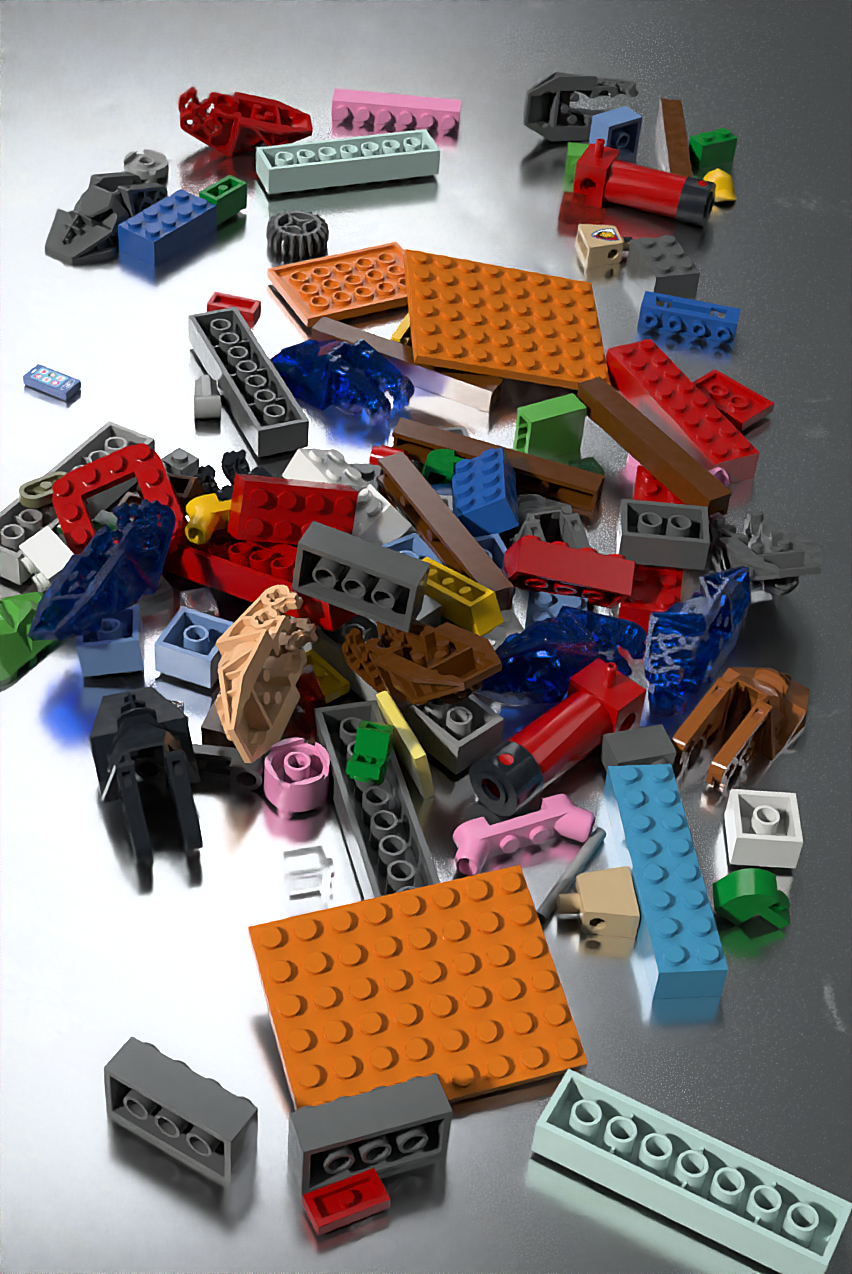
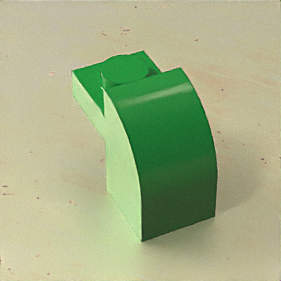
M435 449L428 454L421 474L430 485L450 483L452 486L453 468L459 461L463 460V458L454 456L455 450Z
M366 720L360 723L357 727L354 752L347 761L346 774L350 775V779L367 783H383L389 764L395 726Z
M756 868L741 869L724 876L712 884L714 910L737 926L756 914H759L779 929L791 923L789 899L783 891L777 890L776 875L769 871Z

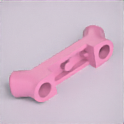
M557 794L542 799L540 811L490 826L484 816L469 820L458 826L453 833V841L458 848L454 857V864L459 872L472 876L481 873L487 858L511 853L533 844H541L546 840L564 836L584 843L592 833L595 816L591 811L576 807L566 794Z

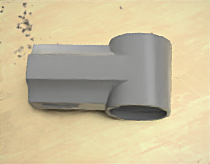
M201 375L200 378L194 381V419L221 418V397L217 391V380L211 378L210 375Z

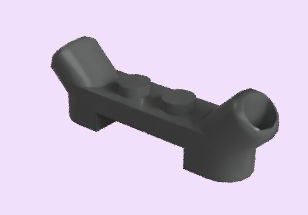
M192 743L200 776L230 779V789L250 791L258 789L262 785L265 757L270 753V750L253 763H244L237 748ZM152 755L137 758L135 773L138 776L147 780L166 782L165 766H158Z

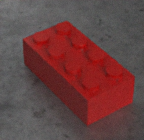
M235 473L227 532L238 540L298 545L306 530L315 521L352 535L359 492L344 484Z
M525 535L505 551L502 573L515 589L588 598V604L612 609L631 596L635 561L626 560V557L621 554L603 555L593 548L584 547L576 549L571 548L566 542L555 541L548 543L541 541V538L538 536Z

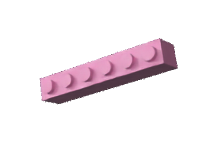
M335 88L332 99L331 120L458 131L461 100Z

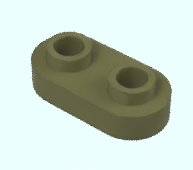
M56 471L23 483L18 489L20 503L30 509H37L52 503L53 483L61 479L67 472Z

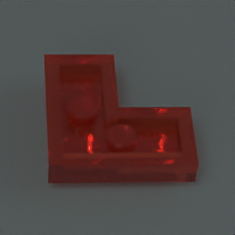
M564 191L558 221L568 225H603L606 209L585 206L586 194Z

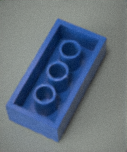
M180 189L118 225L119 251L156 267L217 230L216 205L190 194L186 190Z
M503 447L488 449L480 456L471 460L463 459L453 468V513L473 537L499 534L519 526L516 474Z

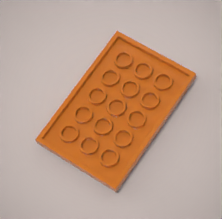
M397 242L267 269V278L307 327H313L323 316L341 321L346 318L360 317L364 314L377 311L382 312L386 309L408 305L403 261L405 250Z

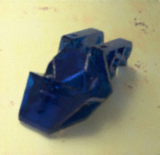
M308 339L282 348L281 352L270 358L295 398L321 411H324L331 405L352 416L360 415L364 408L366 414L370 417V425L376 426L378 423L384 424L385 420L391 419V403L386 395H384L387 390L390 396L393 397V407L399 410L409 405L410 398L415 392L412 381L364 339H359L354 344L336 341L335 339L319 342Z
M144 499L139 506L136 503H132L129 506L126 502H123L120 506L114 507L112 512L117 517L118 530L112 531L108 526H103L102 529H98L81 554L71 556L40 600L27 636L32 641L54 639L62 641L91 632L94 633L102 628V618L137 604L142 595H154L158 588L175 528L176 518L173 510L167 505H161L158 500H153L151 503L148 499Z
M739 566L700 576V591L698 589L695 590L692 594V599H688L683 603L676 602L665 612H652L650 614L643 665L645 679L649 682L647 697L649 711L652 715L660 718H667L675 713L684 715L687 700L679 698V696L687 692L697 694L705 681L712 683L736 644L752 601L749 567Z
M562 606L556 618L537 620L521 633L517 632L509 635L495 650L502 663V670L480 681L482 687L475 691V693L508 706L561 702L566 692H568L570 678L597 658L605 663H615L618 667L617 671L629 678L633 671L627 660L620 655L618 646L628 650L633 660L643 659V652L647 649L644 643L647 639V634L640 625L632 621Z

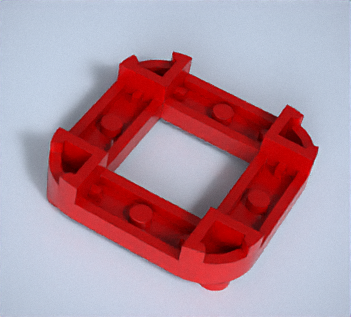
M145 443L130 445L68 472L61 479L53 483V506L67 546L79 559L86 574L90 577L103 579L104 581L115 579L114 573L164 551H167L170 555L179 549L177 545L185 534V527L188 521L183 514L166 470L168 469L156 451ZM136 477L153 522L100 544L86 506L88 504L87 498Z

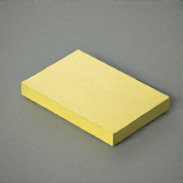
M385 690L376 694L384 723L395 726L392 745L423 798L426 799L435 795L426 753L388 692Z

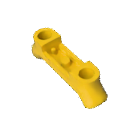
M215 493L192 499L185 508L190 519L185 527L187 538L195 544L204 545L208 543L215 530L228 528L232 500L219 502Z

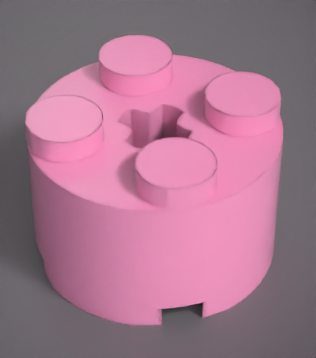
M298 737L287 738L275 743L271 747L270 753L265 757L264 791L268 800L278 808L280 813L285 815L308 811L326 803L330 779V756L327 750L316 742L314 746L305 743V738Z

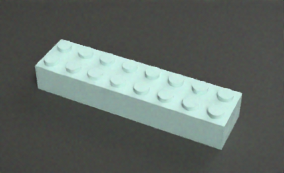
M426 129L257 147L256 173L267 193L274 195L291 191L302 192L308 189L322 190L326 187L334 186L345 187L351 184L364 185L368 182H387L394 179L407 180L411 177H429L430 175L439 174L441 150Z
M568 1069L535 1125L532 1151L781 1274H825L852 1210V1203L571 1069Z

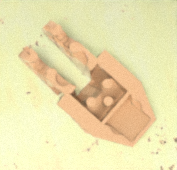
M275 585L265 590L215 643L222 655L218 663L221 694L217 695L215 706L227 739L234 742L244 763H253L269 751L275 743L279 742L301 697L295 685L307 662V654L304 649L299 648L303 647L307 642L316 643L318 639L315 633L316 626L311 624L309 618L289 619V617L281 615V613H286L290 609H300L304 602L302 597H298L296 591H290L285 585Z

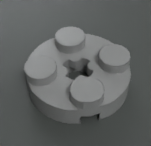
M144 149V153L137 154L136 150L126 154L123 159L124 171L138 175L146 183H156L157 178L164 176L169 171V162L166 160V155L160 151Z

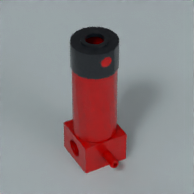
M597 139L596 144L590 143L576 163L572 203L601 210L607 201L673 218L677 221L699 227L706 225L712 212L716 183L619 160L620 150L605 147L604 139Z
M597 658L570 678L568 694L564 700L507 741L498 744L472 763L469 774L474 792L490 811L500 816L514 814L538 796L544 788L597 748H600L604 734L639 728L646 689L617 671L618 667L615 663H605Z

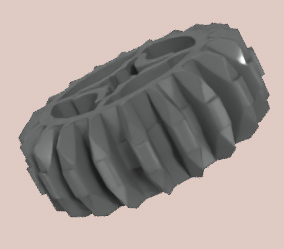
M293 209V211L288 212L285 210L284 213H276V216H272L270 221L267 222L266 239L270 248L275 249L276 253L282 252L283 256L291 255L292 258L294 256H299L300 258L302 256L311 257L312 254H319V251H323L325 246H327L329 228L328 224L325 223V219L320 218L318 214L313 215L311 211L303 212V210L295 211Z

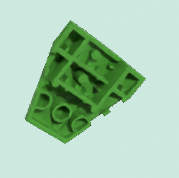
M42 591L0 599V687L17 678V670L25 663L29 666L37 661L36 654L42 649L50 650L74 630V623L59 608H56Z

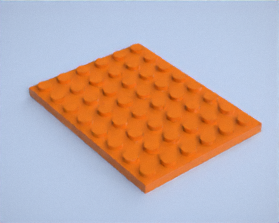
M405 250L403 261L414 363L578 390V383L600 376L611 386L592 283L419 250Z
M520 865L270 921L247 928V935L295 1111L304 1106H317L332 1102L342 1096H355L370 1092L379 1086L388 1087L407 1082L416 1076L426 1077L437 1074L449 1103L564 1074L568 1069L576 1071L586 1068L588 1065Z

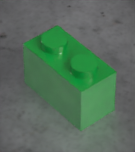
M719 128L715 131L701 132L700 134L690 136L688 147L690 163L696 168L702 169L733 161L738 138L726 128Z
M231 175L199 192V198H203L216 205L217 225L247 208V183Z

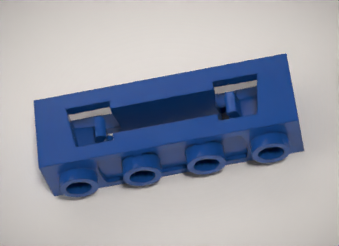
M645 291L640 307L638 326L733 345L741 309ZM656 300L665 302L664 306H657ZM666 302L672 303V307L668 308V303ZM711 310L717 311L713 313V316H709ZM718 312L726 313L725 317L719 318Z

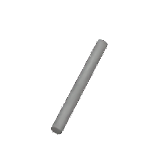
M600 827L595 828L538 907L536 912L540 923H544L557 906V894H565L575 881L576 876L580 874L605 839L607 834L604 829Z

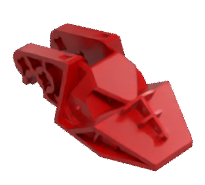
M194 87L187 89V92L180 94L178 98L181 129L227 157H232L233 151H254L264 143L267 146L291 144L310 137L313 133L309 114L278 100L234 91V96L212 91L209 93L208 98L199 102V98L196 97L197 90ZM213 103L214 108H211V112H207V109ZM190 119V120L192 121V123H191V124H188V123H187V120Z

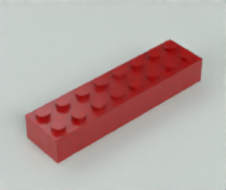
M644 339L639 342L622 344L607 349L606 363L609 379L636 409L707 471L717 467L723 468L728 474L729 485L754 478L760 452L651 339Z
M642 465L637 466L632 500L684 504ZM635 564L631 596L619 603L616 632L674 641L680 611L683 568Z
M228 528L215 530L208 543L204 545L191 542L186 534H184L182 540L177 545L178 550L170 555L167 551L160 553L165 571L253 603L265 590L275 585H285L290 591H294L292 590L297 547L288 544L238 540L227 532ZM297 592L298 597H302L304 601L301 608L290 609L286 613H282L294 618H309L311 624L330 631L339 629L343 624L359 615Z

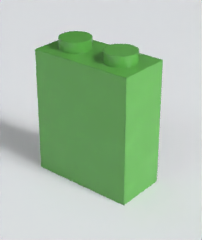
M573 393L519 407L513 450L544 459H552L580 451L584 436L583 429L585 417L587 416V407Z

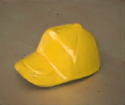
M717 168L705 175L703 180L716 183L714 202L736 201L734 181L730 174Z

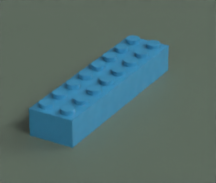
M672 765L608 766L603 794L621 867L629 866L640 913L637 936L652 999L721 996L728 973V966Z

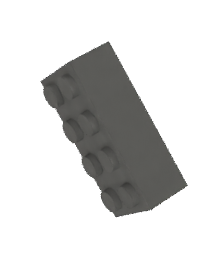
M313 521L298 542L292 590L408 633L422 609L431 564Z
M131 1036L103 1067L107 1113L230 1186L257 1153L258 1107L248 1098L237 1096L224 1089L215 1079L205 1078L191 1070L185 1062L174 1060L161 1053L152 1043L142 1042Z
M437 1074L426 1077L416 1076L407 1082L388 1087L379 1086L370 1092L355 1096H342L329 1103L317 1106H304L295 1112L289 1113L287 1157L301 1196L371 1168H375L377 1174L447 1155L453 1111Z

